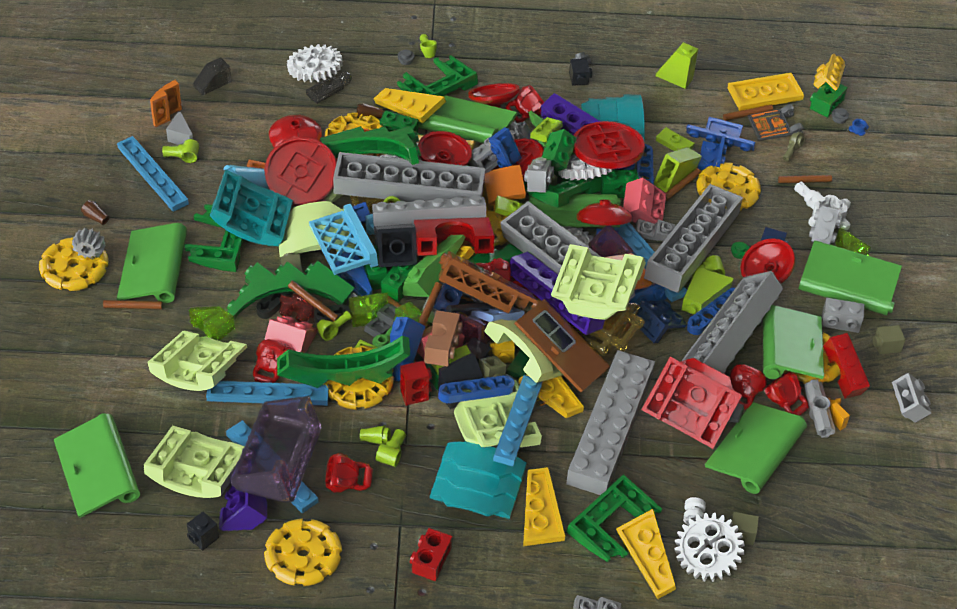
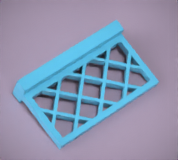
M351 204L344 205V211L309 221V226L334 275L367 264L371 268L378 266L377 252ZM343 218L342 224L334 223L335 220ZM325 225L324 230L316 228L315 226ZM330 227L338 229L336 233L328 231ZM342 230L350 232L348 236L340 235ZM324 236L332 238L330 242L323 241L322 239ZM337 239L344 241L342 245L334 244ZM349 242L356 244L354 249L346 247ZM331 248L338 250L337 254L328 252ZM343 251L351 253L348 258L341 256ZM355 255L363 257L360 260H354L353 258ZM337 261L345 262L342 266H335Z

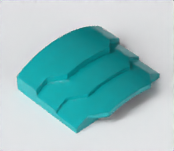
M623 94V97H606V99L588 98L587 102L581 104V110L599 121L617 122L632 127L641 134L645 142L644 109L641 95Z
M225 170L216 199L213 202L210 217L222 228L242 239L261 245L279 246L284 237L293 200Z
M449 442L442 456V462L430 494V499L442 501L448 507L473 511L487 517L496 515L510 519L527 463L516 457L514 466L493 461L497 449L495 447H481L479 444L471 442Z

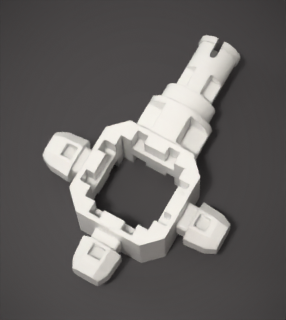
M802 181L796 184L794 190L803 196L806 205L813 209L812 216L808 222L811 227L816 226L817 220H814L815 212L822 205L838 209L839 215H842L839 226L835 225V228L838 227L842 231H847L850 228V223L845 219L847 209L851 204L848 199L839 200L834 195L823 197L819 191L810 190Z

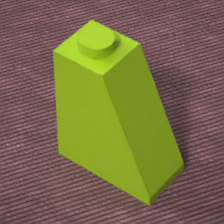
M683 42L658 70L656 77L686 89L694 77L698 48Z
M689 147L667 153L654 180V185L666 193L698 167L702 156Z
M697 267L684 296L681 310L690 314H696L728 289L732 288L734 278Z

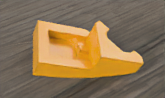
M828 398L830 400L829 409L833 423L841 431L846 428L850 415L840 406L841 398L835 400Z

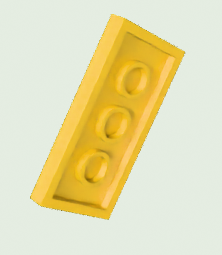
M792 73L728 83L727 87L739 111L771 104L776 105L800 101L804 98V94Z

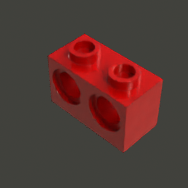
M424 361L400 366V391L405 405L429 400V392L432 391L429 380L432 379L430 368H426Z
M428 528L426 534L421 535L418 542L419 548L417 552L414 551L412 553L410 564H412L413 574L436 581L452 549V536Z

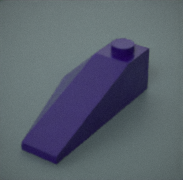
M248 449L239 462L238 468L230 478L232 486L225 494L227 504L226 507L221 508L219 529L222 531L253 530L267 518L266 497L253 452Z

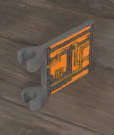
M792 104L786 105L781 109L748 115L758 141L788 136L794 132H802L803 125L801 123L789 127L785 118L794 116V106Z

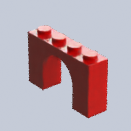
M489 217L414 220L418 256L437 255V242L447 239L450 235H464L466 237L465 241L473 245L475 254L494 253V233Z

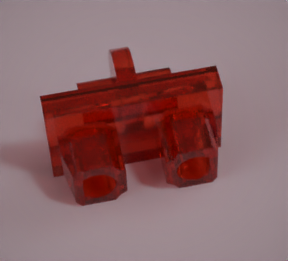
M294 293L292 298L281 295L279 299L281 302L279 313L282 317L291 316L292 312L295 311L298 312L295 319L300 323L302 321L308 322L310 317L314 318V307L300 295Z

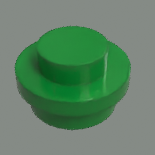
M735 242L731 246L732 255L738 259H742L749 249V246L744 242Z

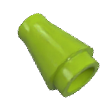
M385 425L360 430L361 441L380 445L386 444L391 439V429Z

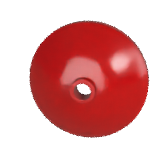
M512 83L489 84L470 90L468 97L476 103L499 108L501 104L513 99L519 93L520 87Z
M288 115L273 123L269 130V140L273 147H276L287 139L297 137L298 128L315 126L317 138L320 141L322 130L315 120L307 116Z
M430 132L424 135L418 143L421 154L419 157L422 161L466 166L471 160L472 150L468 142L451 132Z
M603 199L599 200V203H593L581 209L577 213V220L593 225H622L632 221V214L622 206Z
M762 240L751 246L744 254L740 266L741 274L743 277L772 270L781 284L794 270L796 262L795 253L791 246L783 240Z

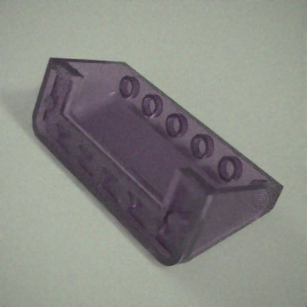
M310 396L266 401L263 403L234 473L231 475V484L236 490L284 503L295 500L320 434V422Z

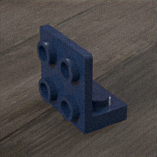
M664 300L640 301L631 315L633 323L653 343H659L668 328H685L687 325L683 317L675 312L671 305Z

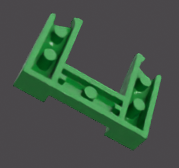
M449 55L450 60L446 62L440 61L439 57L434 58V63L446 75L445 77L425 86L406 72L403 74L405 82L397 81V86L403 91L444 96L458 88L464 91L478 84L477 72L452 55Z
M558 171L554 172V174L558 176L557 181L561 183L555 186L549 184L546 193L527 191V182H524L527 193L557 208L569 204V198L574 194H593L601 191V177L595 176L594 179L588 178L587 180H570V178H561Z
M205 204L204 209L207 212L203 215L194 214L195 221L221 227L210 217L213 205ZM225 230L220 247L185 244L184 247L185 251H190L191 256H188L190 262L217 270L237 272L240 262V250L244 239Z
M623 474L568 525L566 532L590 552L609 562L611 557L620 555L624 558L628 555V552L600 526L620 507L624 508L635 518L653 509L654 514L661 513L662 508Z

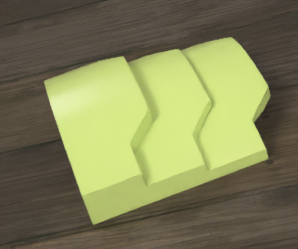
M330 201L312 202L293 207L289 213L283 240L279 244L280 257L291 252L300 255V253L321 250L309 226V221L344 211V209H340ZM343 218L335 220L334 223L342 224ZM318 225L315 227L324 230L325 225ZM330 227L328 231L336 233L338 229ZM342 230L340 235L348 236L350 232ZM324 236L322 240L330 242L332 238ZM337 239L334 244L342 245L344 241ZM349 242L346 247L354 249L355 244Z
M570 244L551 295L563 301L568 312L571 314L607 320L617 311L627 309L630 297L634 292L637 281L641 278L646 262L644 257L625 254L622 261L592 256L588 247Z
M500 319L488 323L484 332L496 344L512 340L530 358L523 370L536 383L556 378L560 375L563 376L553 363L514 324L515 320Z
M182 331L148 361V366L152 374L173 386L194 391L207 390L214 387L226 376L225 371L236 362V358L247 348V344L234 341L226 343L207 336L199 337L197 333Z
M514 380V390L509 395L462 401L457 405L454 414L465 441L479 444L481 447L498 445L519 389L516 380ZM482 386V387H481L482 389H485V390L491 389L490 387H487V386ZM462 389L464 392H472L470 389ZM536 422L528 423L520 447L540 445L542 435Z
M172 426L144 463V474L162 486L185 495L202 498L219 497L229 485L230 478L238 468L239 462L247 452L248 447L234 442L213 439L198 432H191L187 429Z

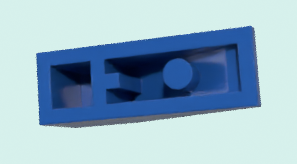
M343 252L341 256L348 258L351 253ZM355 255L353 259L360 260V257ZM337 261L335 266H342L345 262ZM363 266L337 274L353 286L354 292L369 304L372 303V288Z
M396 317L390 333V343L401 336L409 338L410 356L393 367L392 376H394V381H400L401 365L413 363L426 327L409 317Z

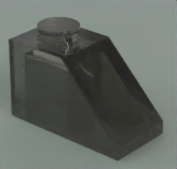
M221 57L207 63L194 81L193 86L203 96L231 83L230 66Z

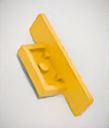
M832 54L827 64L823 63L817 68L813 83L817 88L821 87L825 82L835 91L839 88L845 68V62L842 57Z

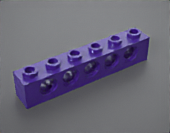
M555 93L541 105V117L543 119L549 117L563 121L560 130L565 129L573 136L581 127L590 123L601 122Z
M528 251L511 257V276L541 300L546 299L562 317L582 333L588 335L603 329L605 320L571 314L568 312L563 301L552 297L551 293L558 277L554 271Z

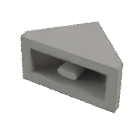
M178 112L166 128L168 142L179 145L188 139H193V134L182 113Z

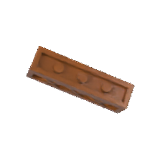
M450 259L439 273L440 281L506 313L510 312L518 295L450 262ZM453 265L459 268L461 275L455 276L449 273L450 266ZM473 275L477 278L478 283L473 285L465 281L464 277ZM490 283L494 285L496 292L490 293L484 290L482 285ZM508 292L513 296L510 302L500 298L499 294Z

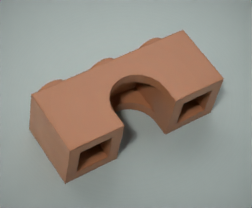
M436 311L432 335L428 336L425 345L424 363L448 366L450 359H454V346H458V334H461L463 322H460V314Z

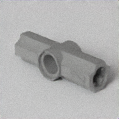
M811 380L805 383L804 386L810 407L809 416L814 421L817 435H820L821 438L829 437L835 433L829 409L830 400L825 395L822 382Z

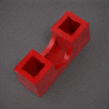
M848 333L830 337L823 345L829 363L836 362L839 366L840 379L837 382L844 399L862 395L870 387V384Z

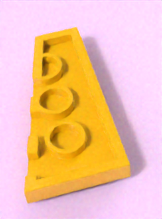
M385 88L374 98L376 104L404 116L418 119V122L424 123L446 103L443 96Z
M548 467L528 470L523 546L565 541V533Z
M653 509L616 528L619 537L656 598L659 599L676 590Z

